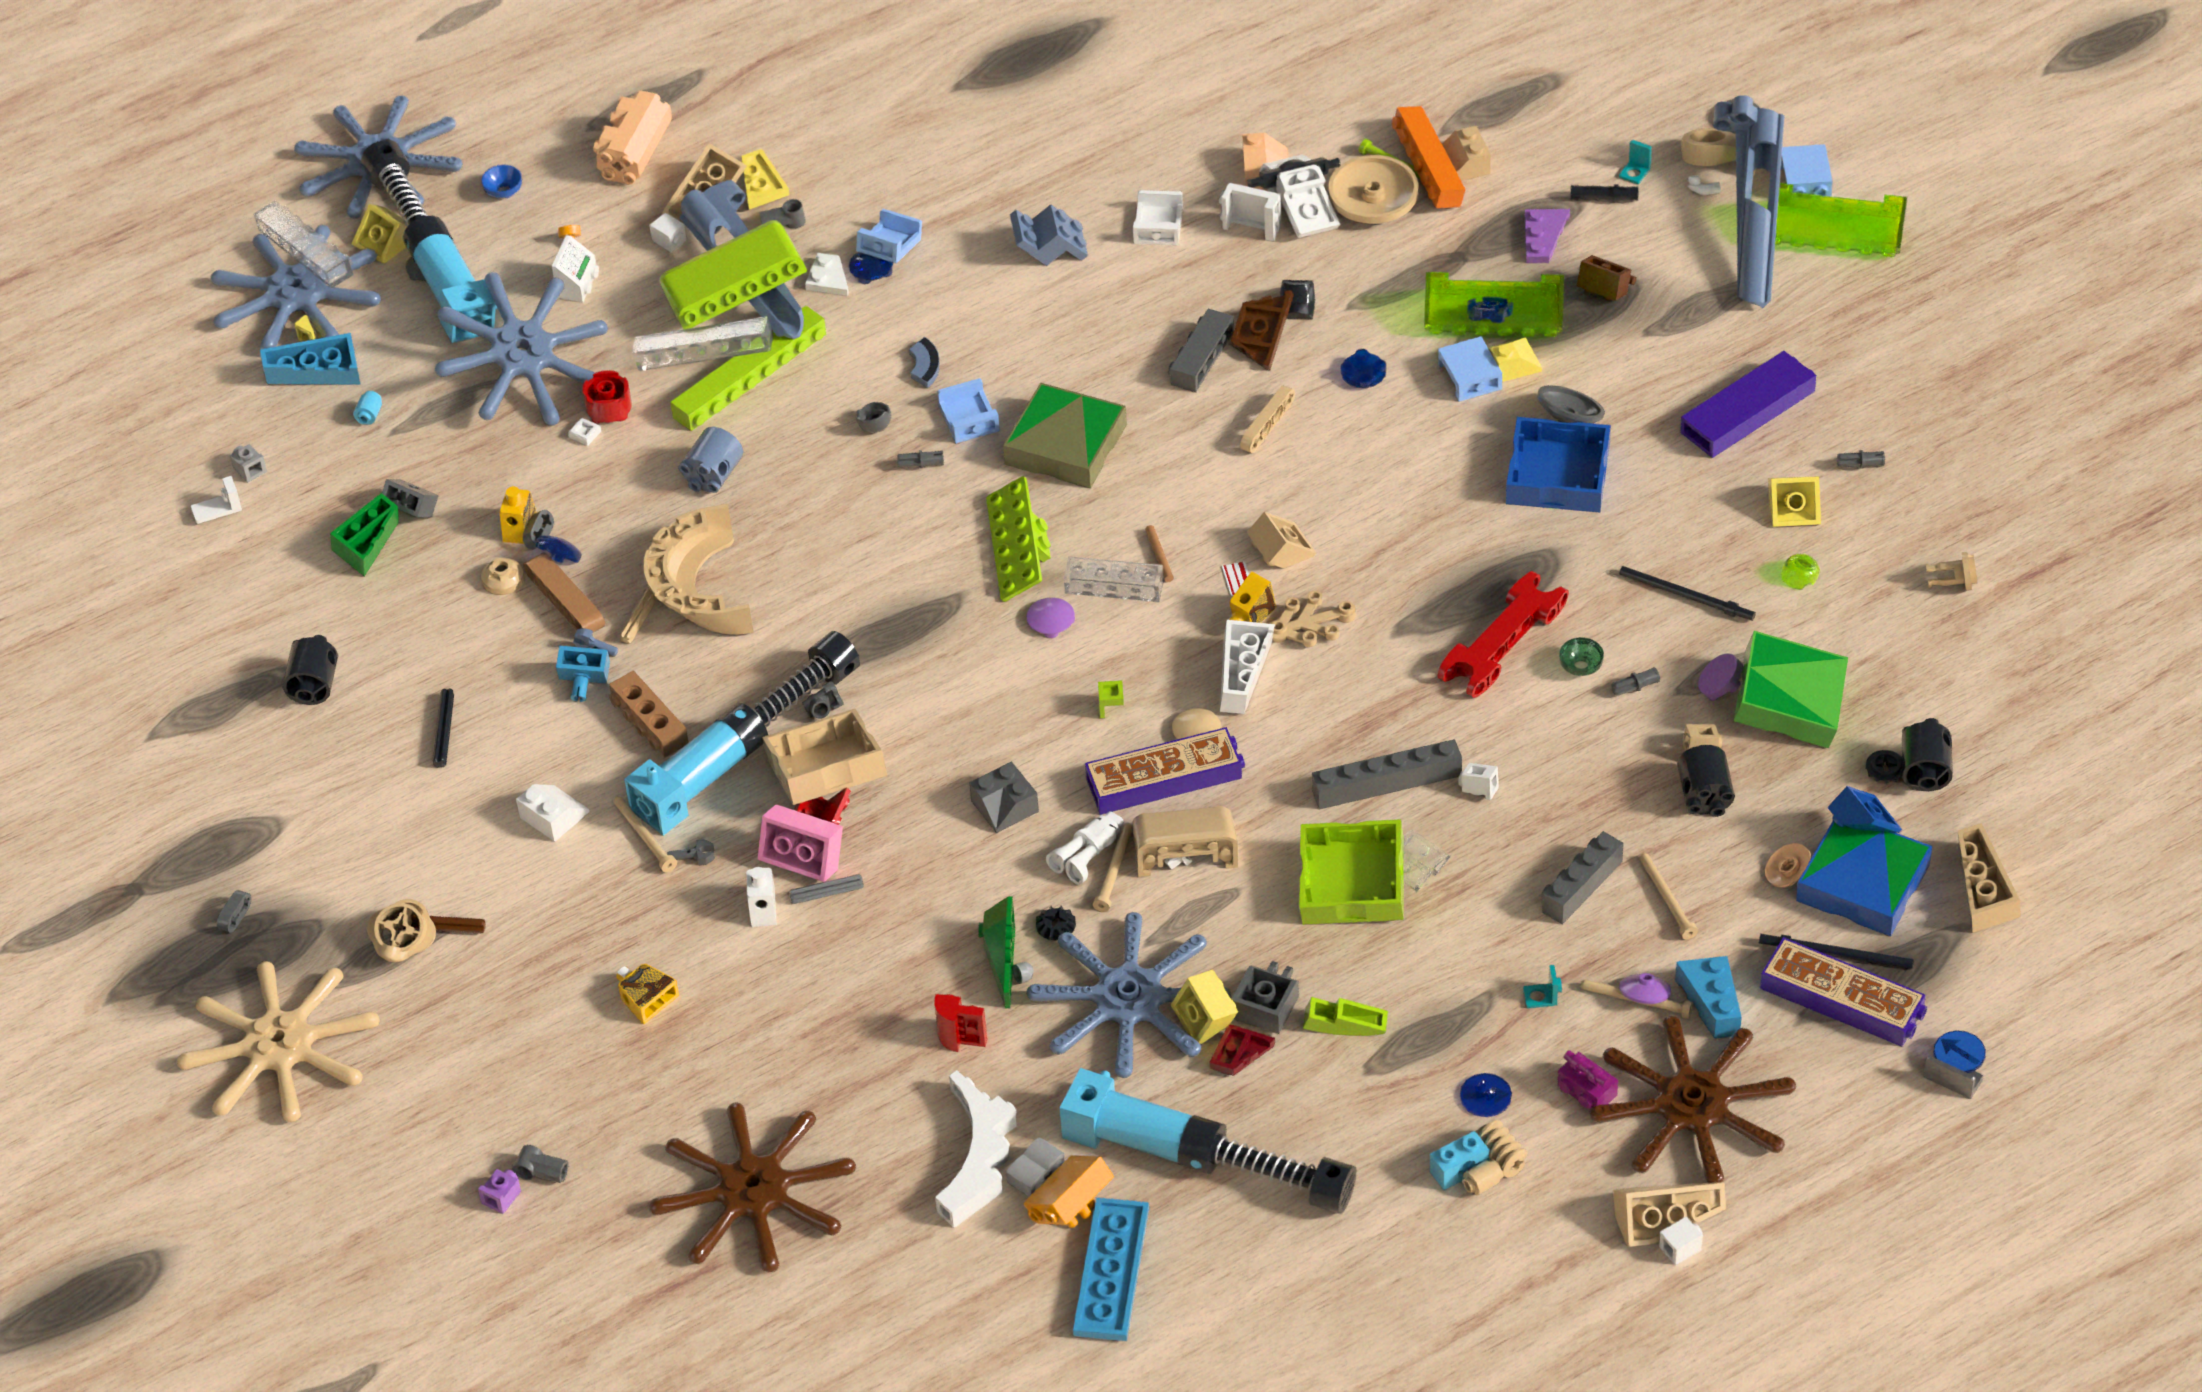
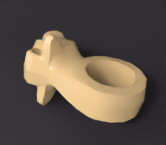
M1700 128L1685 133L1681 143L1683 160L1688 164L1696 166H1713L1735 160L1736 133L1718 131L1713 128Z

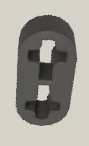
M548 510L534 513L524 530L523 542L531 550L544 546L552 531L554 518Z
M241 890L234 891L218 916V929L229 933L234 932L251 905L252 898L250 893Z

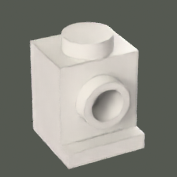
M1469 763L1459 775V786H1462V792L1471 793L1476 796L1486 795V800H1491L1499 788L1498 766Z

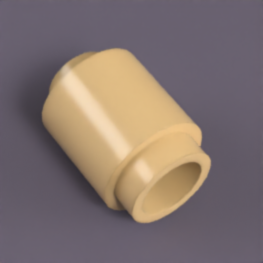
M1485 1160L1464 1172L1462 1182L1469 1193L1479 1195L1497 1185L1504 1175L1500 1165L1495 1160Z

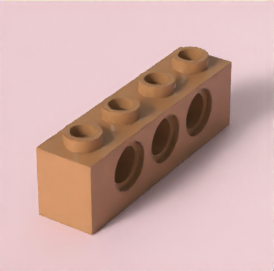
M634 670L609 684L611 692L609 699L612 705L622 710L625 719L628 722L632 721L639 735L645 736L654 751L658 750L665 758L689 743L686 727Z

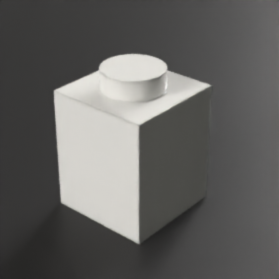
M666 213L650 224L652 241L671 253L687 241L685 225Z
M1684 1217L1660 1232L1659 1247L1677 1265L1701 1251L1703 1233L1697 1224H1692L1687 1217Z

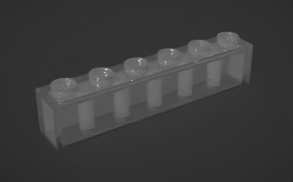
M274 201L253 214L261 233L266 235L300 264H303L330 288H334L354 275L351 268L353 263L346 253H341L335 244L327 242L322 234L318 235L310 225L304 224L298 215L294 216L286 206H282Z
M768 316L636 337L632 354L638 371L767 352L771 351L773 332Z

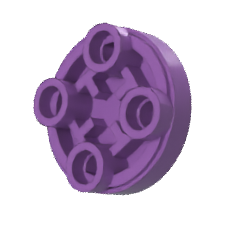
M1730 653L1717 656L1702 671L1698 681L1699 690L1711 701L1717 700L1728 692L1733 693L1737 691L1741 684L1739 678L1743 663Z

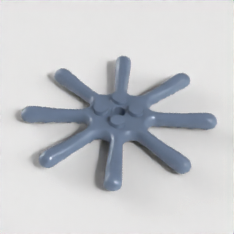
M399 95L395 97L383 131L379 134L368 135L347 107L339 105L333 109V115L353 135L357 143L354 146L346 147L302 140L295 144L294 150L301 156L346 159L349 162L331 172L317 176L310 181H305L300 186V192L304 196H312L345 178L357 175L362 176L363 178L347 209L349 217L357 219L364 211L373 185L361 163L362 154L367 147L374 142L389 139L395 141L400 146L409 162V166L457 172L462 168L463 164L460 158L408 153V150L412 147L452 131L456 126V121L452 117H443L441 120L431 123V125L411 135H407L404 138H396L394 133L409 103L406 96ZM411 185V187L417 195V198L423 205V196Z
M319 225L313 233L303 260L295 265H287L278 255L267 236L257 234L253 238V245L272 266L275 273L267 277H257L225 270L214 271L211 275V282L213 284L264 290L265 293L250 302L217 314L214 317L213 323L217 328H227L229 325L239 322L262 309L276 307L278 312L261 341V349L277 346L289 315L295 311H305L323 338L339 335L333 325L317 308L316 303L322 299H333L370 307L377 306L381 302V296L375 291L344 289L326 285V282L332 280V278L373 263L377 259V254L373 249L367 248L327 268L315 269L313 265L331 232L328 226Z
M489 272L484 278L485 283L504 320V325L500 328H491L450 307H441L437 313L441 321L489 340L491 348L485 352L440 361L435 366V372L440 377H446L488 363H496L502 368V373L480 407L479 416L484 420H491L512 378L522 375L528 378L544 422L547 425H556L560 417L541 379L540 371L544 368H552L583 384L586 380L589 381L593 378L595 372L556 357L552 350L560 344L604 335L608 331V326L605 321L596 320L557 333H548L543 330V321L564 289V282L560 278H552L549 281L532 318L527 321L519 320L513 313L499 274Z
M1130 912L1125 916L1124 963L1118 968H1109L1073 934L1069 932L1061 934L1058 937L1059 946L1096 974L1099 978L1098 983L1094 986L1085 987L1032 984L1027 988V996L1030 1000L1037 1002L1062 1000L1092 1001L1096 1003L1097 1009L1054 1038L1049 1045L1051 1051L1054 1054L1061 1055L1101 1023L1110 1020L1115 1021L1120 1025L1115 1073L1120 1078H1127L1133 1071V1027L1138 1022L1147 1021L1154 1024L1185 1055L1189 1057L1197 1056L1201 1051L1200 1043L1159 1011L1160 1005L1173 1002L1181 988H1166L1162 986L1160 981L1179 965L1201 952L1207 945L1206 938L1200 934H1195L1155 965V967L1142 968L1137 962L1142 916L1137 912ZM1224 987V989H1225V991L1227 992L1228 996L1231 998V992H1230V990H1229L1228 988Z

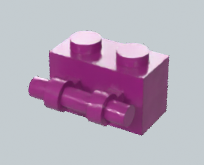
M1568 1050L1564 1054L1563 1058L1567 1062L1558 1069L1557 1086H1559L1562 1092L1570 1094L1584 1108L1590 1110L1593 1106L1609 1104L1618 1096V1079L1580 1052L1575 1054Z

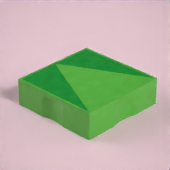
M1753 631L1745 650L1741 673L1742 687L1737 697L1734 722L1766 731L1783 733L1797 740L1829 748L1838 729L1848 657Z

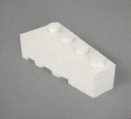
M1226 620L1223 641L1220 712L1245 713L1271 647L1275 624Z

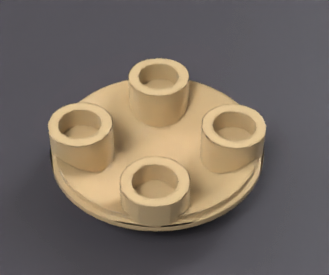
M1193 708L1181 712L1172 724V731L1176 739L1221 728L1219 718L1213 712L1202 708Z

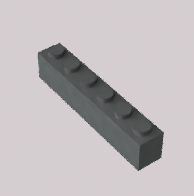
M1455 739L1319 770L1312 772V792L1320 810L1457 778L1462 772V755Z

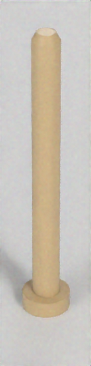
M619 796L615 797L614 804L658 858L661 870L665 873L674 870L677 866V860L674 856L666 854L624 799Z
M1127 822L1122 827L1100 895L1094 898L1093 907L1097 911L1107 912L1110 909L1111 901L1109 897L1132 832L1131 823Z
M1642 853L1640 861L1680 925V935L1685 940L1692 939L1698 933L1695 923L1688 921L1650 856Z
M1590 980L1581 981L1580 987L1583 990L1632 1001L1622 995L1618 987ZM1665 1000L1656 1004H1644L1681 1013L1682 1018L1685 1019L1690 1018L1693 1009V1002L1687 1000L1684 1004L1671 1000Z

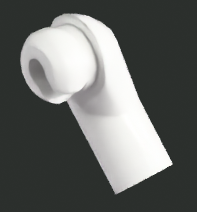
M1698 175L1688 178L1689 189L1700 195L1721 192L1719 182L1703 184L1700 182L1701 178Z

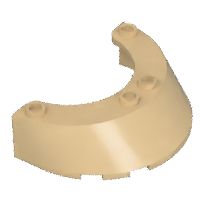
M728 503L693 510L677 517L676 522L667 528L663 526L652 538L653 542L649 549L646 550L644 556V575L648 587L654 596L672 610L707 630L738 635L754 633L749 604L725 609L722 595H699L695 587L696 576L703 563L713 554L728 548L734 542Z

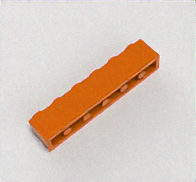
M1397 107L1396 114L1392 118V127L1396 130L1407 156L1410 157L1422 185L1425 186L1429 199L1432 200L1435 208L1461 207L1466 189L1423 107Z

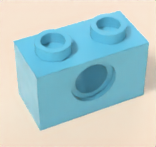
M1473 1131L1430 1153V1173L1442 1189L1446 1190L1462 1182L1464 1172L1485 1160L1489 1161V1148L1477 1133Z

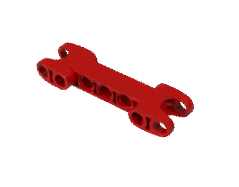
M1534 571L1528 572L1509 590L1506 596V603L1509 606L1470 647L1458 643L1447 654L1439 667L1438 678L1447 682L1458 676L1467 677L1470 681L1466 688V694L1473 698L1480 696L1498 679L1502 669L1498 662L1538 620L1549 625L1559 615L1567 602L1569 590L1560 586L1553 591H1540L1537 589L1541 579L1540 575Z

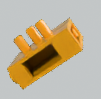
M1070 1155L1023 1204L1028 1210L1029 1217L1037 1224L1068 1225L1069 1228H1074L1078 1224L1075 1216L1080 1213L1083 1219L1091 1216L1092 1212L1090 1209H1093L1096 1203L1094 1197L1114 1176L1101 1156Z

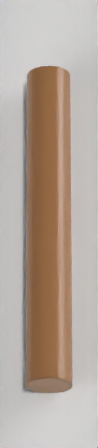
M1149 525L1145 528L1146 534L1165 582H1171L1174 577L1154 526Z

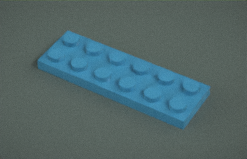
M1096 1197L1073 1328L1074 1336L1127 1341L1149 1214V1202Z

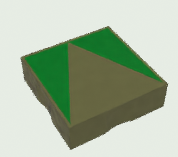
M1040 382L1003 445L1005 465L1032 473L1049 475L1061 481L1091 489L1104 466L1107 455L1115 447L1127 426L1126 406Z

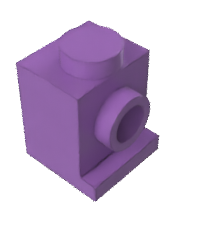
M496 1169L485 1185H481L478 1188L481 1203L502 1214L505 1213L521 1192L517 1175L508 1169L504 1172Z

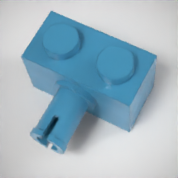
M559 646L556 664L558 677L560 680L574 681L570 698L578 702V697H580V702L586 701L588 682L607 684L610 667L608 650Z

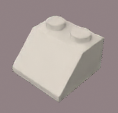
M533 784L516 799L520 818L554 842L589 813L587 807L555 785Z

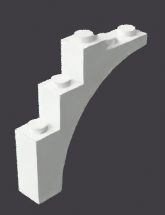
M955 1071L949 1076L950 1088L970 1118L973 1138L968 1157L962 1169L953 1181L935 1197L937 1213L953 1228L1003 1193L1002 1176L997 1168L1010 1160V1145L1004 1135L1017 1127V1112L1010 1102H1005L999 1095L991 1100L985 1092H980L975 1087L969 1077H964L959 1071Z

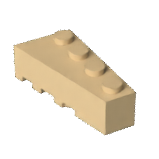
M1982 823L1958 830L1959 853L1972 932H1978L2020 918V898Z

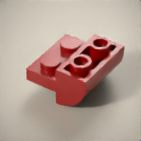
M935 994L934 1006L937 1032L941 1044L954 1052L959 1051L960 1044L986 1047L987 1029L984 1008L973 1005L964 1006L960 996Z

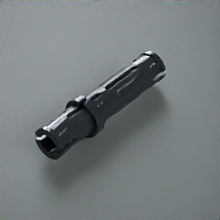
M1614 184V186L1571 185L1570 191L1571 200H1613V202H1618V200L1638 201L1639 186L1624 187L1618 186V184Z

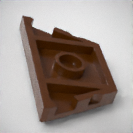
M1285 291V295L1274 298L1270 295L1259 300L1243 302L1232 335L1231 344L1234 348L1269 371L1271 370L1293 299L1292 291Z

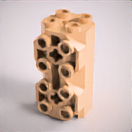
M638 91L634 97H620L616 111H612L610 116V123L613 124V127L605 125L600 139L594 143V153H597L596 167L601 171L604 179L631 185L642 174L672 119L670 105L666 102L662 104L659 101L661 97L656 93Z

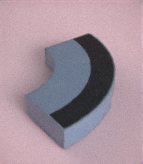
M923 337L909 349L910 355L916 361V366L910 373L912 379L929 388L939 374L940 360L934 344L926 337Z

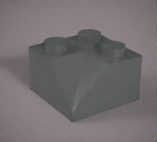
M1012 761L969 782L971 802L996 833L1039 812L1037 792Z

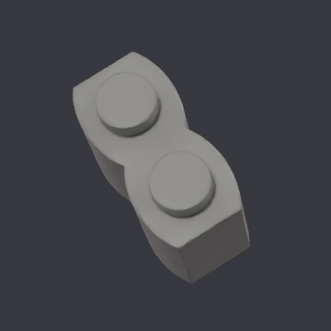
M1037 1138L1030 1144L1024 1154L1010 1165L1006 1171L1007 1182L1030 1197L1065 1161L1064 1153L1042 1138Z

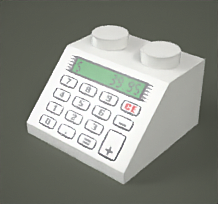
M568 235L565 236L552 264L554 278H560L564 282V289L558 299L583 302L586 295L591 292L592 282L599 273V266L596 265L595 256Z

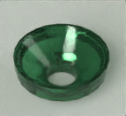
M1585 637L1570 639L1562 645L1559 651L1561 666L1567 672L1577 676H1586L1600 669L1604 660V651L1596 641ZM1583 661L1586 662L1588 666L1586 668L1580 669L1577 668L1574 664L1576 662Z

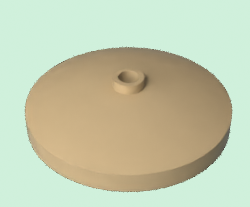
M1367 155L1353 158L1338 167L1329 180V199L1332 206L1344 217L1360 223L1378 224L1396 220L1408 213L1418 198V180L1415 173L1403 162L1387 156Z

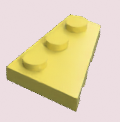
M762 149L742 156V163L747 165L744 170L749 210L789 195V188Z

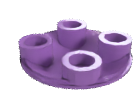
M1060 598L1038 600L1030 606L1027 612L1028 625L1035 631L1044 634L1047 638L1057 637L1060 632L1068 629L1075 621L1073 607L1067 601Z

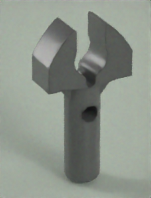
M704 839L697 840V845L693 849L667 852V855L674 856L676 860L694 858L698 861L699 866L707 865L715 859L713 843Z

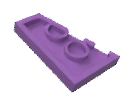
M1525 209L1526 263L1550 262L1560 234L1562 235L1564 225L1570 217V209Z

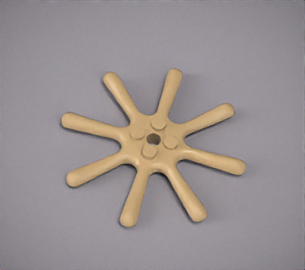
M264 961L257 966V974L266 1013L260 1018L249 1019L210 997H200L196 1001L195 1007L197 1011L244 1031L246 1036L237 1043L182 1053L177 1058V1065L182 1070H190L234 1057L246 1056L250 1059L249 1065L213 1103V1112L220 1116L226 1115L260 1072L266 1069L275 1070L278 1074L283 1119L286 1122H295L300 1118L301 1113L291 1075L292 1066L298 1062H307L350 1086L358 1085L363 1077L358 1069L314 1051L311 1045L315 1040L324 1037L375 1028L378 1026L380 1018L375 1012H364L318 1025L306 1022V1019L343 979V973L339 968L328 969L309 995L295 1010L281 1011L279 1008L274 965L271 962Z

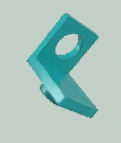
M1631 140L1629 144V162L1619 174V178L1639 185L1651 169L1652 147ZM1630 170H1637L1640 172V175L1632 177L1627 173Z
M1549 965L1548 984L1523 986L1527 1009L1557 1006L1558 993L1562 992L1561 978L1556 976L1555 965ZM1535 991H1540L1544 993L1545 998L1541 1001H1535L1531 999L1530 995Z

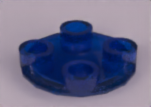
M861 252L854 254L848 265L850 272L858 278L861 284H869L873 280L889 277L893 273V262Z
M1361 348L1356 350L1355 354L1345 359L1341 364L1340 373L1343 380L1349 385L1356 388H1370L1382 382L1386 376L1387 365L1379 356Z
M550 535L539 536L535 544L538 549L551 553L550 558L560 563H563L565 559L579 563L582 556L579 549L560 537Z

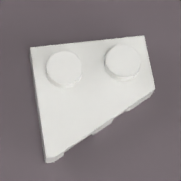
M817 253L805 283L806 290L848 296V286L838 255Z

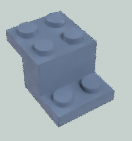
M1050 204L1033 219L1018 210H1014L1010 214L1016 245L1046 266L1066 250L1081 261L1088 256L1087 243L1082 232L1083 226L1078 220H1073L1067 216L1062 209H1057Z

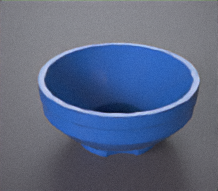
M511 165L493 166L482 176L484 191L498 199L510 198L522 185L521 172ZM501 187L510 188L506 191H498V189Z

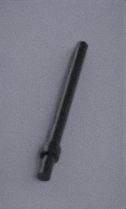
M1622 566L1619 575L1722 610L1724 614L1732 617L1739 616L1753 621L1756 612L1740 607L1739 603L1730 600L1726 602Z
M1760 933L1759 944L1778 947L1784 937L1826 955L1908 969L1913 968L1914 959L1791 939V936L1783 934L1779 937Z

